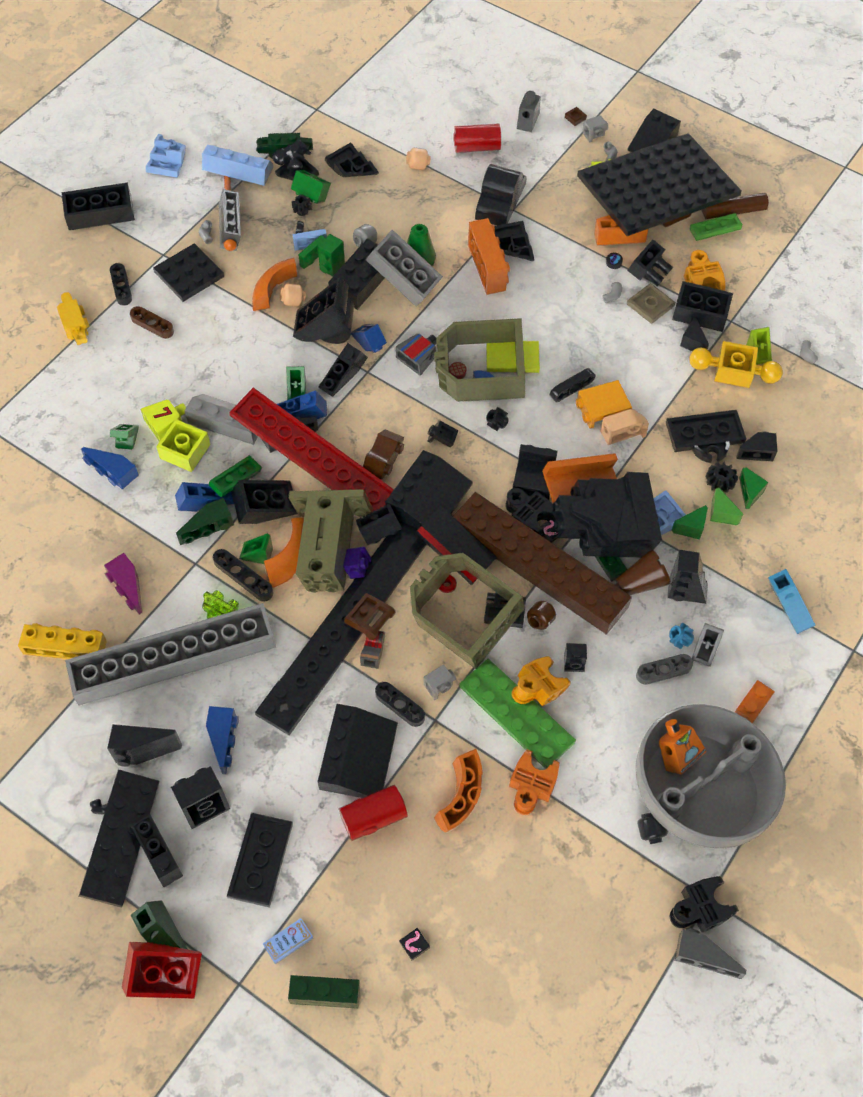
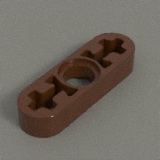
M140 306L133 307L130 310V317L133 323L164 339L173 336L174 329L171 322ZM150 320L156 321L153 325L147 324Z

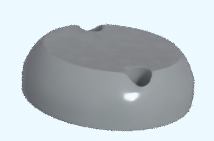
M693 704L673 709L653 723L642 739L638 750L636 779L641 797L648 810L670 833L691 844L717 849L731 848L748 843L762 834L772 824L783 805L786 781L783 765L777 751L765 734L753 723L725 708ZM671 719H676L678 724L694 728L707 751L682 775L666 771L659 745V739L668 732L665 723Z

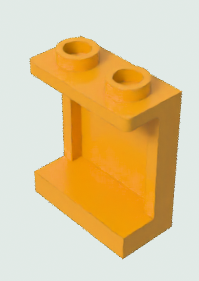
M619 380L578 391L576 406L581 410L583 421L588 424L590 429L594 428L595 422L603 420L604 417L632 409Z

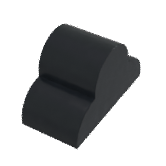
M490 164L484 175L475 220L489 218L490 223L493 225L508 224L526 185L527 177L522 172Z
M339 277L297 310L293 332L294 338L305 342L321 339L331 344L344 343L350 338L354 304L348 298L349 286L346 281Z

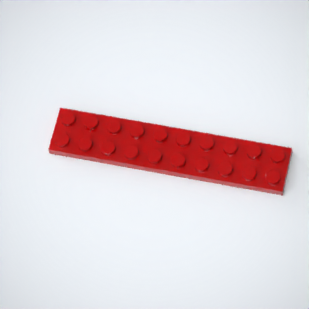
M254 387L229 412L232 418L329 489L364 490L373 507V511L384 507L385 501L394 490Z

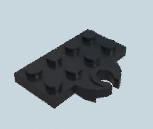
M737 410L666 419V426L674 452L692 450L696 457L707 463L712 462V455L709 452H715L717 454L716 460L719 462L726 457L730 445L746 442V436Z

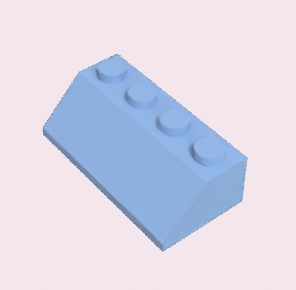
M207 144L202 153V170L263 186L274 166L270 160L235 152L230 149L219 148L214 145Z

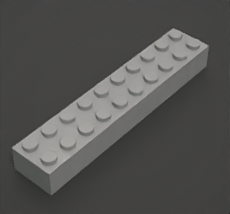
M264 603L67 659L65 662L73 697L78 706L276 648Z

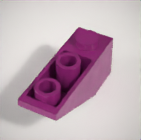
M122 553L104 565L107 571L105 576L110 583L114 582L116 584L115 589L121 597H126L127 600L125 602L131 610L135 609L140 615L142 613L138 574L133 563L125 553Z

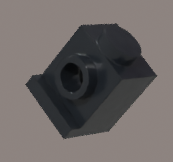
M566 643L564 672H585L587 644Z

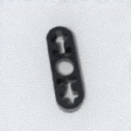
M115 263L110 267L113 288L118 304L125 306L132 302L130 286L124 265ZM119 282L125 283L123 286H117Z
M586 368L555 386L549 395L555 402H560L592 383L596 375L590 368Z
M380 682L376 686V698L409 725L418 727L424 723L425 712L414 701L388 682ZM381 689L384 691L388 689V694L392 697L391 701L387 694L381 695ZM397 700H403L406 705L399 709L394 706V703ZM410 712H412V713L415 714V715H416L417 713H419V718H420V719L415 718V719L413 720V719H412V714H411Z

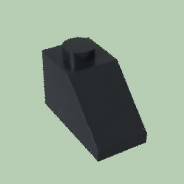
M757 432L740 446L736 459L773 462L778 452L776 433Z

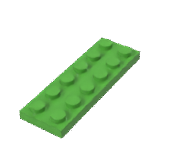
M488 658L460 683L459 687L525 750L533 751L532 757L547 769L549 765L553 764L554 760L557 761L575 744L576 739L534 700L527 704L517 703L512 697V690L518 685Z

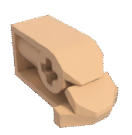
M629 409L604 417L600 432L606 443L610 445L641 435L642 438L646 437L649 423L642 414L634 409Z

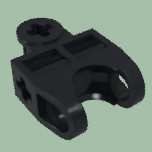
M513 488L508 491L505 504L506 509L512 513L515 519L543 537L545 533L539 526L538 521H548L550 518L556 521L555 514L552 513V503L537 491L531 496L519 488Z
M716 876L702 879L684 887L681 891L684 900L676 903L670 912L669 918L671 923L677 928H686L697 923L701 933L723 924L734 916L739 909L737 905H721L715 900L714 890L724 884L722 877Z

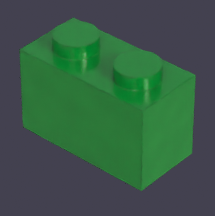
M296 170L291 190L295 191L296 195H304L310 198L311 202L318 204V202H325L331 183L305 170Z
M329 234L317 247L320 270L333 277L345 264L344 241Z

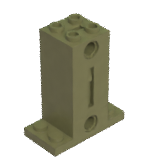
M290 491L289 499L299 516L304 517L296 568L297 577L309 592L328 591L334 593L344 591L346 571L343 564L346 551L350 549L354 515L363 517L373 512V507L365 491Z

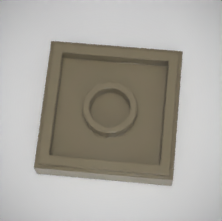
M651 283L627 300V305L651 324L672 309L676 303Z

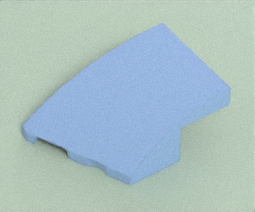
M158 134L154 140V148L150 153V160L146 165V172L177 178L183 164L186 146L172 139L166 140L163 138V135Z
M666 490L654 498L660 532L663 535L672 530L675 520L686 514Z

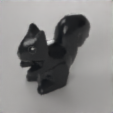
M297 140L285 149H277L273 153V161L278 165H284L290 161L287 169L292 173L300 170L303 167L302 163L307 162L304 159V154L311 155L312 153L308 150L307 145Z

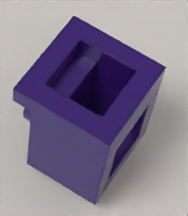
M365 547L347 549L343 567L349 578L365 577L368 562H371L372 558Z

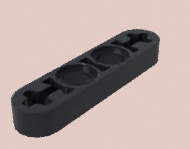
M219 549L214 552L213 561L218 569L258 600L268 601L272 598L273 589L269 582L227 550ZM219 557H221V558H224V557H225L226 562L223 561V560H220V561H219L218 558H219ZM239 566L241 570L238 573H232L231 568ZM248 577L255 578L252 584H246L244 581ZM258 585H259V587H260L262 590H264V591L267 589L268 593H264V592H263V593L261 594V591H260V589L258 588Z

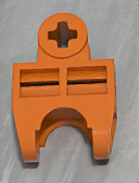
M528 749L517 762L509 787L517 789L514 808L521 815L532 813L538 798L549 802L556 784L560 762L554 760L553 764L549 765L547 769L538 770L532 765L531 756L533 751Z

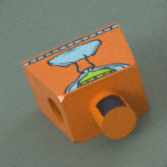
M671 719L665 723L668 732L659 739V745L666 771L682 775L707 751L694 728L678 724L676 719Z

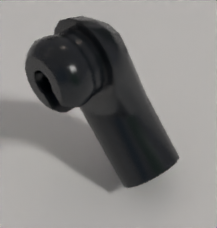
M100 799L91 801V812L104 815L107 804L102 805Z

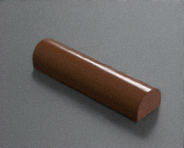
M766 193L740 196L702 209V213L705 219H711L734 213L737 215L768 209L769 200Z

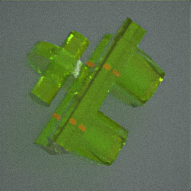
M218 590L213 593L206 591L203 594L204 602L202 608L207 612V619L238 610L239 603L234 599L228 602L223 601L224 595Z

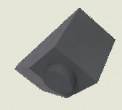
M686 928V930L683 929L679 934L674 961L742 979L746 975L747 970L706 935L699 934L700 931Z

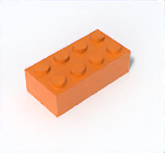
M489 218L469 222L468 247L486 295L506 291V285L509 283L507 274L510 272L509 263L505 262L504 250L500 249L499 238L495 236L494 225H491Z

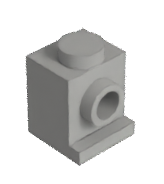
M601 115L584 120L582 133L590 143L593 139L605 135V131L608 130V123Z
M442 665L424 676L423 685L432 698L436 700L440 692L445 693L452 687L456 677L451 669L448 670L445 665Z

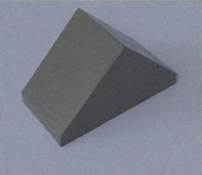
M707 623L704 624L692 656L693 661L711 667L724 629Z

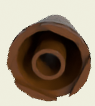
M652 549L615 579L616 584L614 585L627 594L634 595L667 586L671 580L664 564L661 565L658 560L660 559L659 556Z

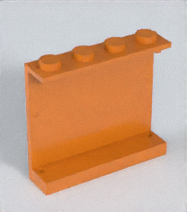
M616 453L547 462L542 472L552 502L554 503L559 495L571 496V488L577 480H589L590 478L617 479L613 469L618 460Z

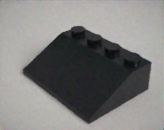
M423 450L387 498L385 505H391L399 521L419 529L440 506L452 514L473 482L441 457Z
M336 704L317 781L319 790L364 798L383 790L398 722L358 707Z

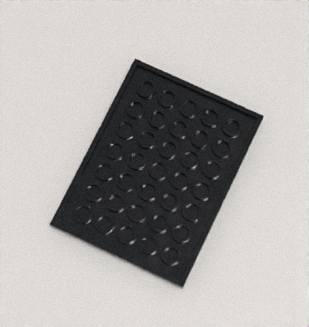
M689 133L579 170L577 173L578 178L626 236L741 196L742 192Z

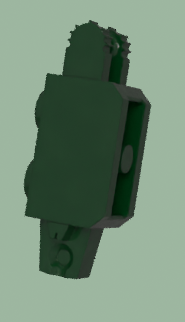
M270 133L268 137L257 138L256 151L259 154H269V157L273 159V153L277 149H285L297 140L307 145L308 150H313V139L300 137V133Z

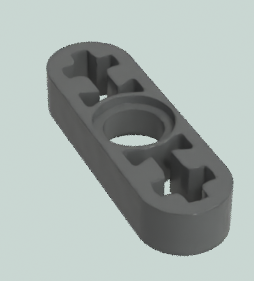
M680 654L642 664L637 670L636 678L641 684L646 685L681 676L691 671L693 659L687 654ZM681 661H683V663H687V666L685 668L683 665H679ZM666 665L670 668V672L662 673L659 667ZM643 671L650 673L648 678L646 675H642Z

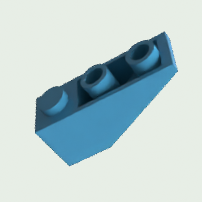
M787 569L768 577L769 583L796 633L799 634L814 627L815 623Z

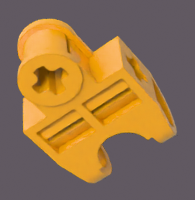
M702 250L693 251L691 253V261L685 270V281L725 291V277L719 261L710 262L706 252Z
M551 657L538 658L523 665L517 675L519 677L518 686L512 690V697L520 704H527L536 699L541 706H544L556 700L570 686L571 681L568 678L554 677L549 672V668L554 663Z

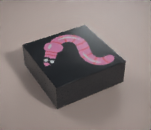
M552 518L540 526L545 533L543 536L545 539L552 543L558 538V532L555 530V521Z
M418 928L399 940L411 961L430 948V945Z

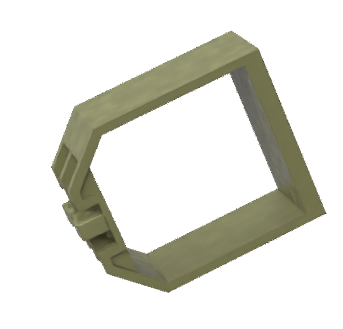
M522 318L453 322L436 338L438 352H434L435 370L438 373L439 388L457 402L525 398ZM515 342L517 376L457 379L449 373V352L457 345Z
M464 553L436 556L429 563L432 570L428 572L422 569L419 573L421 582L416 579L410 586L412 614L419 627L476 669L524 611L523 596ZM467 570L508 601L469 650H466L421 616V608L445 582L450 573Z

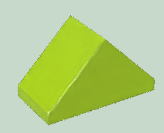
M769 327L751 330L746 345L758 347L756 364L772 361Z

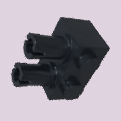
M652 239L627 271L640 281L643 277H646L658 286L664 277L658 274L653 267H657L667 276L673 269V266L662 258V254L666 249Z

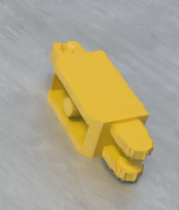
M64 292L61 294L63 303L57 306V310L67 338L75 340L77 345L87 343V335H89L87 328L90 326L87 317H82V315H85L83 306L78 305L77 300L72 299L69 292Z

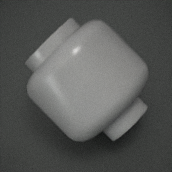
M364 224L354 230L353 241L358 247L366 239L376 243L377 231L373 226Z

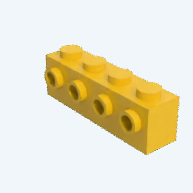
M33 623L32 625L24 624L18 647L25 655L71 659L105 649L107 640L104 634L98 630L83 631L79 628L65 629L56 625L46 627Z

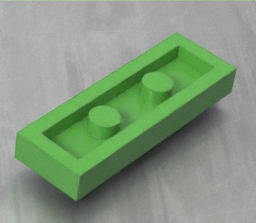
M736 213L690 225V231L696 241L741 230L742 223Z

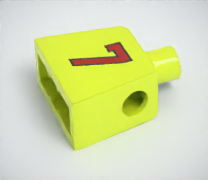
M166 399L140 410L144 421L160 442L175 419L182 421L181 416L185 414L186 406L182 403L174 407Z

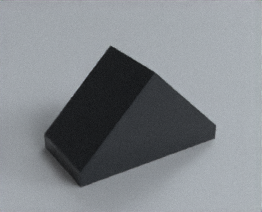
M697 318L692 319L683 334L680 344L681 347L690 351L700 347L708 349L709 346Z

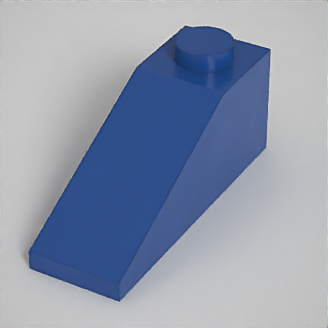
M182 482L175 494L178 511L197 512L206 504L224 498L227 505L234 504L231 491L220 497L208 484Z

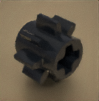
M304 195L295 197V201L291 202L293 213H297L299 216L308 215V210H312L310 198L307 199Z
M499 407L496 410H490L486 416L487 425L496 431L499 428H505L508 424V413Z

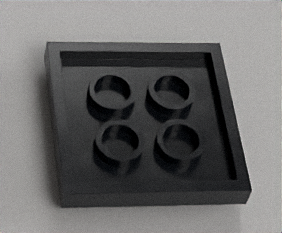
M195 243L153 267L154 273L182 302L224 278V272Z

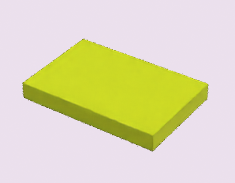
M523 341L525 373H539V341ZM515 342L486 343L487 372H516Z

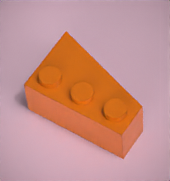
M610 215L596 219L594 235L597 245L646 242L648 229L626 236Z

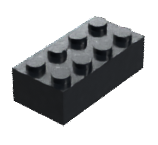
M128 182L61 192L64 217L69 230L135 220Z
M369 239L362 243L328 282V285H330L339 277L346 281L349 286L348 298L353 302L354 308L357 310L385 279L366 261V258L379 245Z

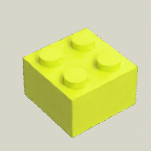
M175 419L156 447L160 459L192 472L211 444L208 432Z

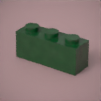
M290 975L288 993L290 1004L356 1009L359 1007L360 981L358 979Z

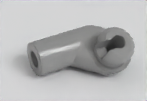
M209 220L203 222L198 232L206 244H210L213 240L209 235L212 230V223Z
M620 282L612 283L611 292L603 295L605 303L620 297L622 292Z
M805 340L802 343L800 356L805 361L813 364L818 360V357L810 349L811 342Z

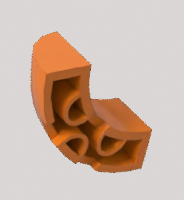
M294 258L286 259L273 265L259 278L253 291V311L270 308V297L273 293V288L277 284L280 285L288 279L297 277Z
M304 518L291 519L292 534L288 544L279 554L264 561L268 580L272 588L287 582L296 573Z
M476 749L457 756L452 763L456 773L455 795L451 803L440 810L434 817L437 825L444 832H448L461 824L472 812L480 797L483 771Z

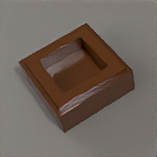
M575 107L565 113V118L576 126L586 120L587 115L578 107Z

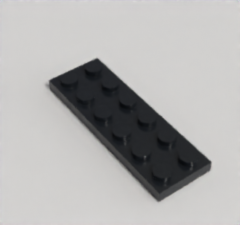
M118 769L78 897L122 908L141 846L131 825L150 815L159 784L158 780Z

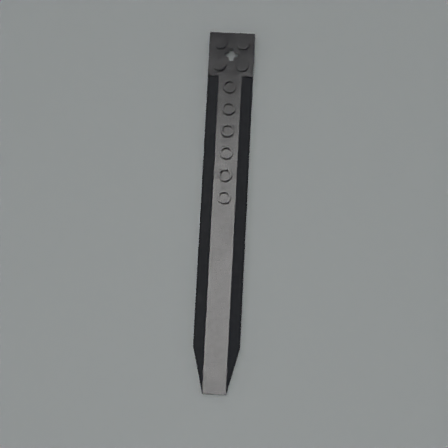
M399 521L402 529L398 530L394 535L385 537L371 556L372 560L368 562L365 577L354 579L280 681L278 680L255 711L256 716L287 735L292 733L363 634L344 623L345 617L365 593L385 603L427 544L415 534L418 530L417 528ZM281 704H287V707H288L289 709H288V710H283V711L281 712V711H279V710H280V707H279V706H280Z

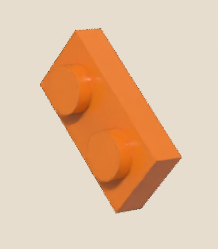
M757 680L735 713L753 723L775 691Z

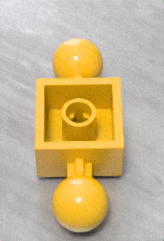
M723 341L718 357L712 356L708 349L702 347L694 349L689 356V362L696 370H704L709 366L716 367L715 382L750 388L754 374L760 375V378L768 384L778 382L783 375L781 365L775 361H768L763 365L756 364L758 347Z

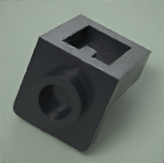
M438 421L429 428L427 442L431 443L435 439L448 447H452L458 430L442 421Z

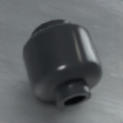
M651 813L642 814L641 818L637 821L641 839L649 840L650 844L663 842L662 837L668 834V830Z

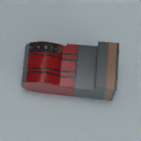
M378 631V636L375 640H370L366 637L364 648L360 655L361 666L379 668L385 638L384 631Z

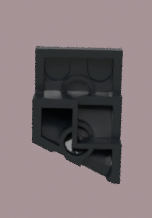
M351 142L325 157V162L334 172L342 177L379 174L373 163L367 161L361 151L358 152Z
M523 221L494 226L495 236L499 238L500 249L504 250L505 255L529 261L535 260Z

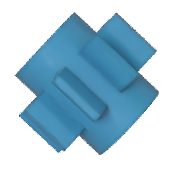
M681 623L680 626L675 625L669 632L670 643L679 649H682L683 645L688 647L694 640V635L692 634L694 630L684 623Z

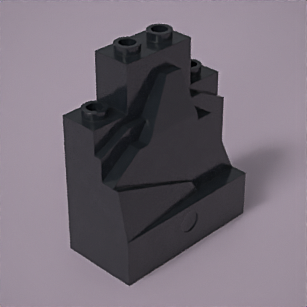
M627 472L624 477L619 479L590 478L589 480H577L571 488V496L559 495L552 504V513L555 514V530L558 532V538L580 539L579 546L582 549L583 556L641 558L648 551L654 550L662 541L648 473Z

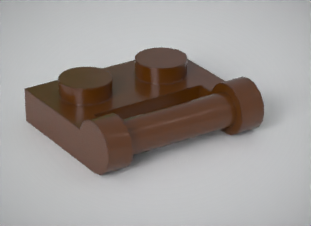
M365 593L345 617L344 623L364 633L368 639L375 640L378 636V631L389 618L395 615L396 611L390 605ZM378 611L383 612L372 627L367 625Z

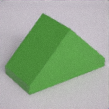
M718 487L712 498L710 521L731 525L740 524L743 513Z

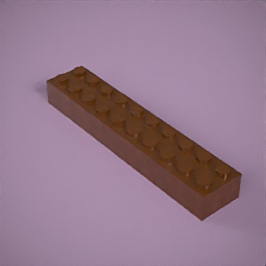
M474 492L453 515L460 524L497 557L498 561L604 634H608L629 608L632 596L477 492Z

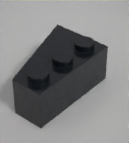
M679 550L670 574L671 582L668 587V598L675 601L684 600L706 604L708 583L705 579V571H703L700 553Z

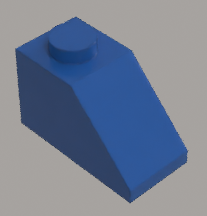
M364 324L351 332L352 337L365 351L378 352L387 343L378 324Z

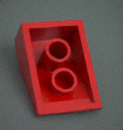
M129 942L122 982L125 996L195 999L202 953L156 943Z

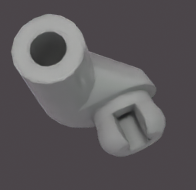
M609 141L605 142L603 147L608 155L606 161L616 158L618 153L616 147Z

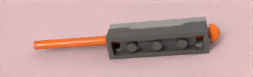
M224 176L225 190H222L219 201L220 248L228 251H237L241 237L239 192L231 191V179L228 176Z

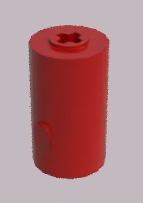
M500 124L454 126L453 141L455 152L501 150Z
M395 785L338 808L351 841L375 833L383 827L408 817L404 800Z

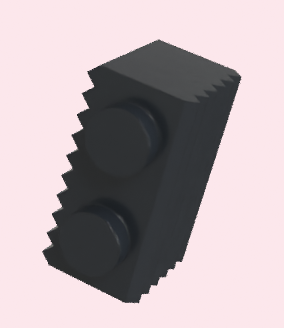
M390 504L384 505V507L356 519L359 531L367 545L378 543L382 538L394 535L398 530L402 529Z

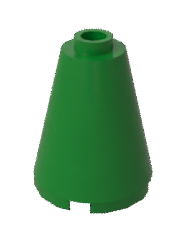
M416 224L411 228L407 244L433 266L436 253L428 228L423 224Z

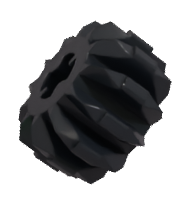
M725 461L722 465L716 462L714 466L711 465L706 473V483L711 486V490L719 487L727 493L729 489L733 490L736 485L735 483L738 481L737 470L732 469V464L727 466Z

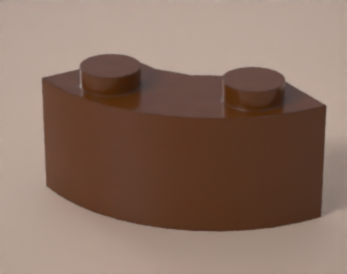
M386 429L378 433L373 447L366 454L363 467L379 479H383L386 475L389 476L398 454H401L404 449V437Z

